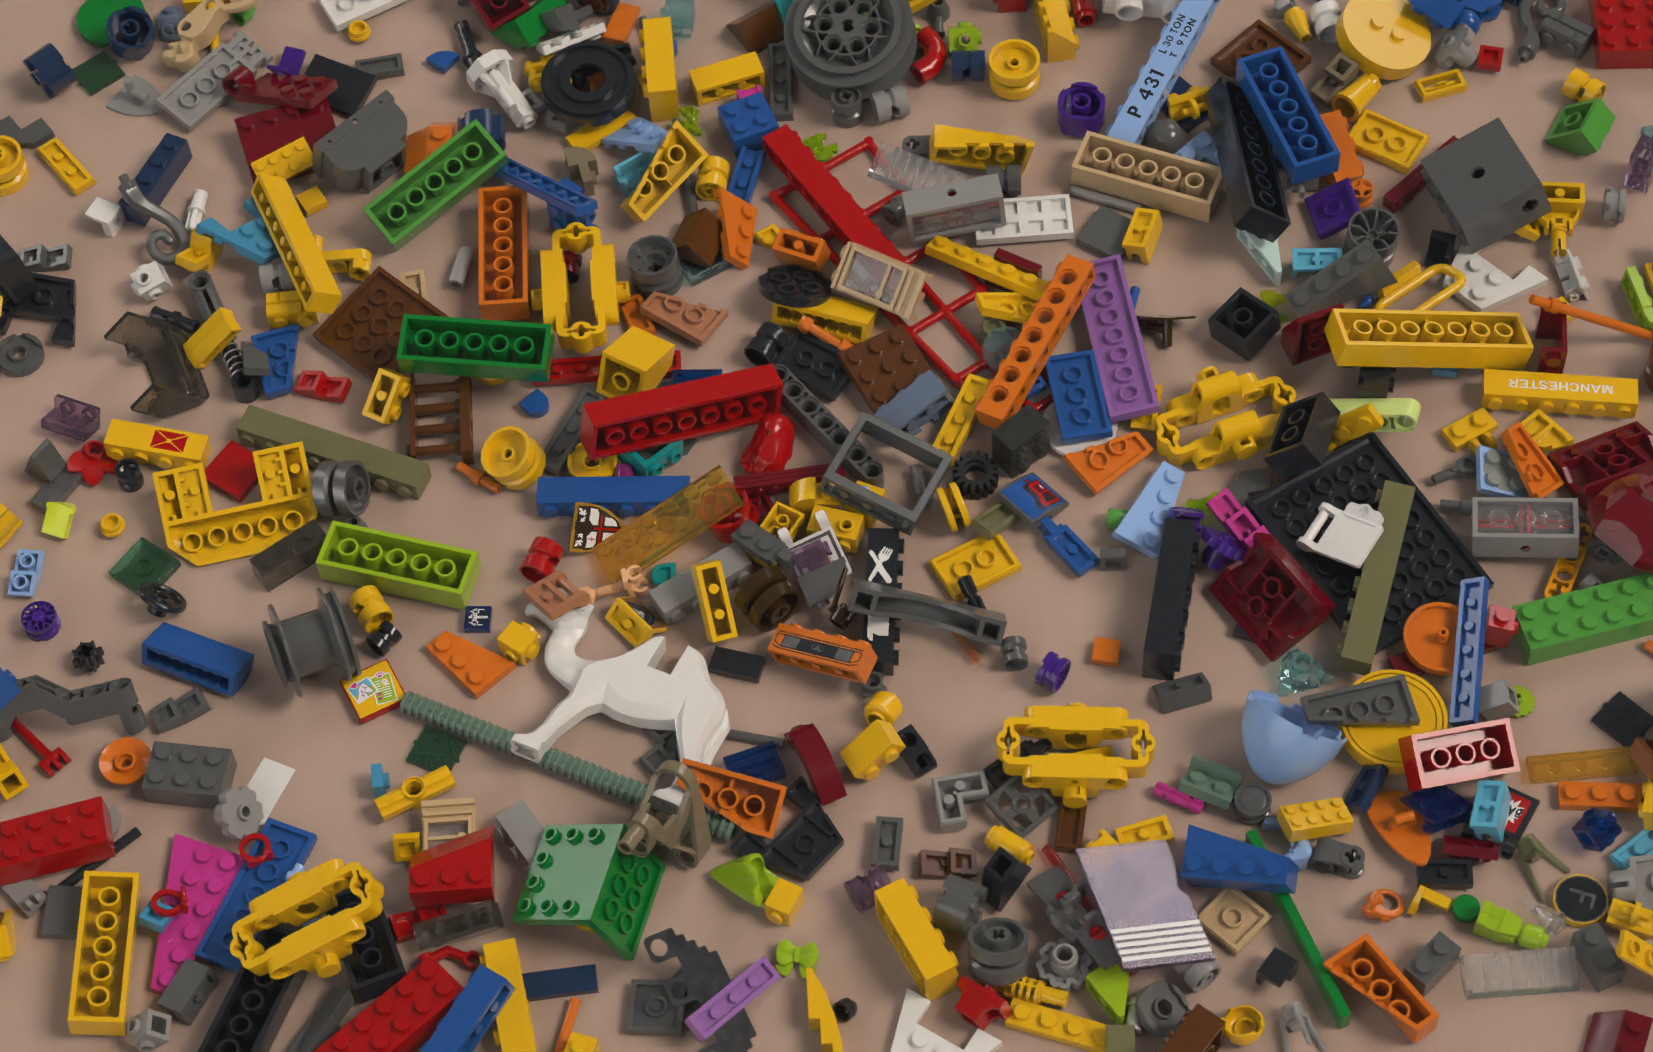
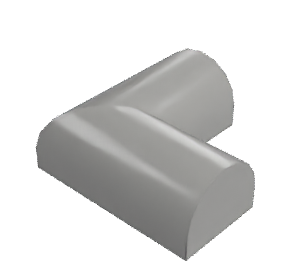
M980 770L931 778L941 830L946 833H955L963 830L967 826L964 802L989 797L985 771Z

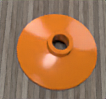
M133 737L117 739L108 744L100 755L99 769L101 774L107 781L116 785L135 783L145 776L151 751L140 739ZM131 763L130 766L124 767L125 764Z

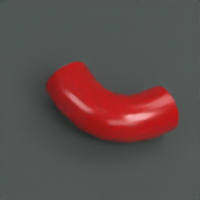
M929 26L922 28L917 33V47L924 55L910 67L912 75L922 85L933 79L943 69L947 59L945 43L939 34Z

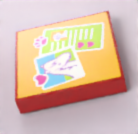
M387 659L361 670L362 674L360 676H356L355 673L352 674L350 682L346 678L339 680L361 725L400 707L405 692Z

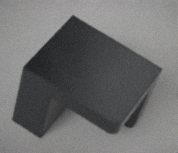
M1432 229L1424 267L1428 268L1435 264L1450 265L1456 234Z
M1274 947L1258 969L1255 982L1261 985L1264 980H1267L1280 988L1287 979L1291 981L1297 974L1299 961Z

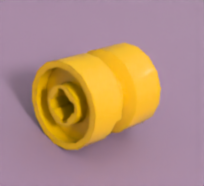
M1576 67L1566 78L1561 89V95L1572 101L1578 99V103L1598 97L1602 99L1606 92L1607 84L1596 77L1590 79L1589 73Z
M708 156L699 165L695 193L701 199L714 202L719 201L715 198L714 190L718 187L727 190L730 165L725 159L718 156Z
M367 585L357 589L348 600L350 609L358 617L359 623L368 634L375 633L378 630V626L384 620L390 623L394 620V613L384 601L378 588L374 585Z

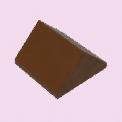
M776 3L764 4L727 24L729 31L748 53L756 51V54L768 48V43H778L784 40V25Z
M703 208L685 215L672 242L676 246L679 259L711 269L722 248L720 233L723 231L722 222L708 209Z

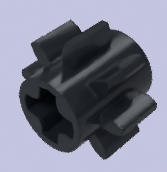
M94 641L90 643L80 642L76 650H72L74 667H80L83 674L86 672H97L100 665L105 664L102 657L105 653L101 646L96 648Z

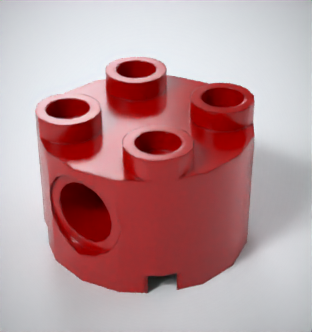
M726 484L713 489L714 493L710 497L707 495L702 502L700 508L701 517L719 542L734 543L730 535L747 519L758 524L759 515L756 506L746 492L737 485Z

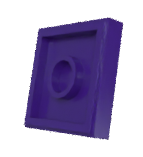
M1348 177L1304 199L1320 240L1348 228L1351 217L1361 210L1354 188Z

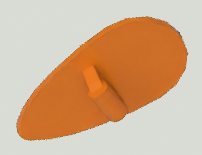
M1390 790L1376 794L1371 807L1367 810L1368 819L1376 832L1398 855L1417 866L1427 865L1431 854V839L1427 822L1419 803L1412 796L1401 791Z

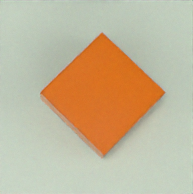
M1095 637L1091 664L1118 667L1121 640Z

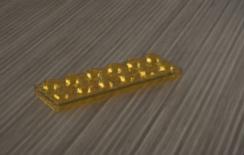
M718 465L591 549L611 584H615V582L623 580L620 569L625 568L627 570L632 565H639L642 571L743 506L744 502L721 465ZM640 572L634 573V574L632 575V577L636 576V575L639 574Z

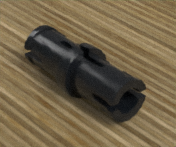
M154 306L150 312V320L167 325L171 330L178 329L193 335L200 328V321L183 316L179 311L171 312ZM168 317L181 321L182 323L180 324L175 321L169 320Z

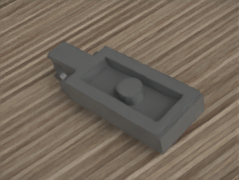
M749 519L730 535L735 544L768 566L778 563L787 570H790L796 564L793 559L794 555L789 552V547L783 541Z

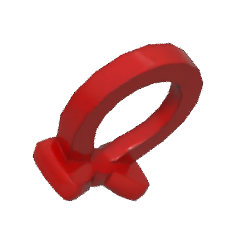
M261 833L248 834L239 843V854L247 862V866L250 869L275 858L274 852L271 850L270 840ZM255 839L261 840L265 843L262 855L254 858L245 853V846L248 842Z
M180 886V892L173 889H163L156 892L151 898L153 912L161 917H173L181 912L188 914L189 906L185 886ZM163 896H172L181 900V903L173 909H162L157 905L158 899Z

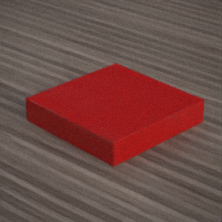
M233 440L225 446L205 469L207 483L239 503L259 483L253 452Z

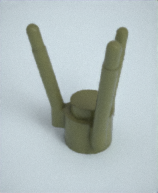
M1531 833L1524 836L1517 843L1516 848L1520 853L1516 857L1522 863L1540 902L1545 903L1546 900L1528 860L1537 862L1544 856L1558 869H1562L1566 873H1570V869L1547 850L1535 835Z

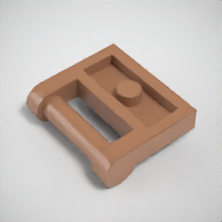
M556 571L523 590L525 598L551 621L578 606H587L591 600L590 595L584 590H579L568 581L567 576L562 571ZM557 588H562V589H563L565 592H567L570 596H569V597L565 596V595H564L560 590H558Z

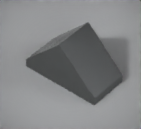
M46 438L30 455L25 472L52 482L67 464L52 442Z

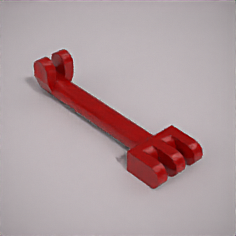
M17 716L15 717L11 727L43 758L38 764L50 778L55 775L53 769L50 768L52 765L58 771L64 768L58 761L60 758L66 764L72 761L60 747L51 752Z

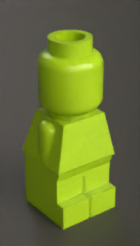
M1484 900L1472 933L1497 943L1514 944L1515 940H1518L1520 946L1533 951H1537L1539 948L1545 950L1550 934L1545 933L1543 927L1530 922H1525L1523 925V919L1510 910L1494 906V903Z

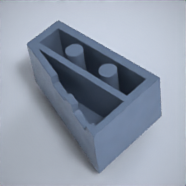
M929 369L926 373L920 374L906 389L900 390L888 404L879 407L873 416L891 426L898 427L911 436H915L922 432L921 426L930 421L934 423L941 420L940 415L951 410L955 400Z

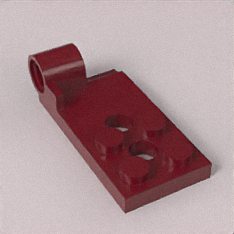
M238 66L222 80L224 91L229 96L235 97L236 102L313 109L338 88L336 79L326 78L325 76L308 77L305 74L266 73L255 81L252 71L245 66Z

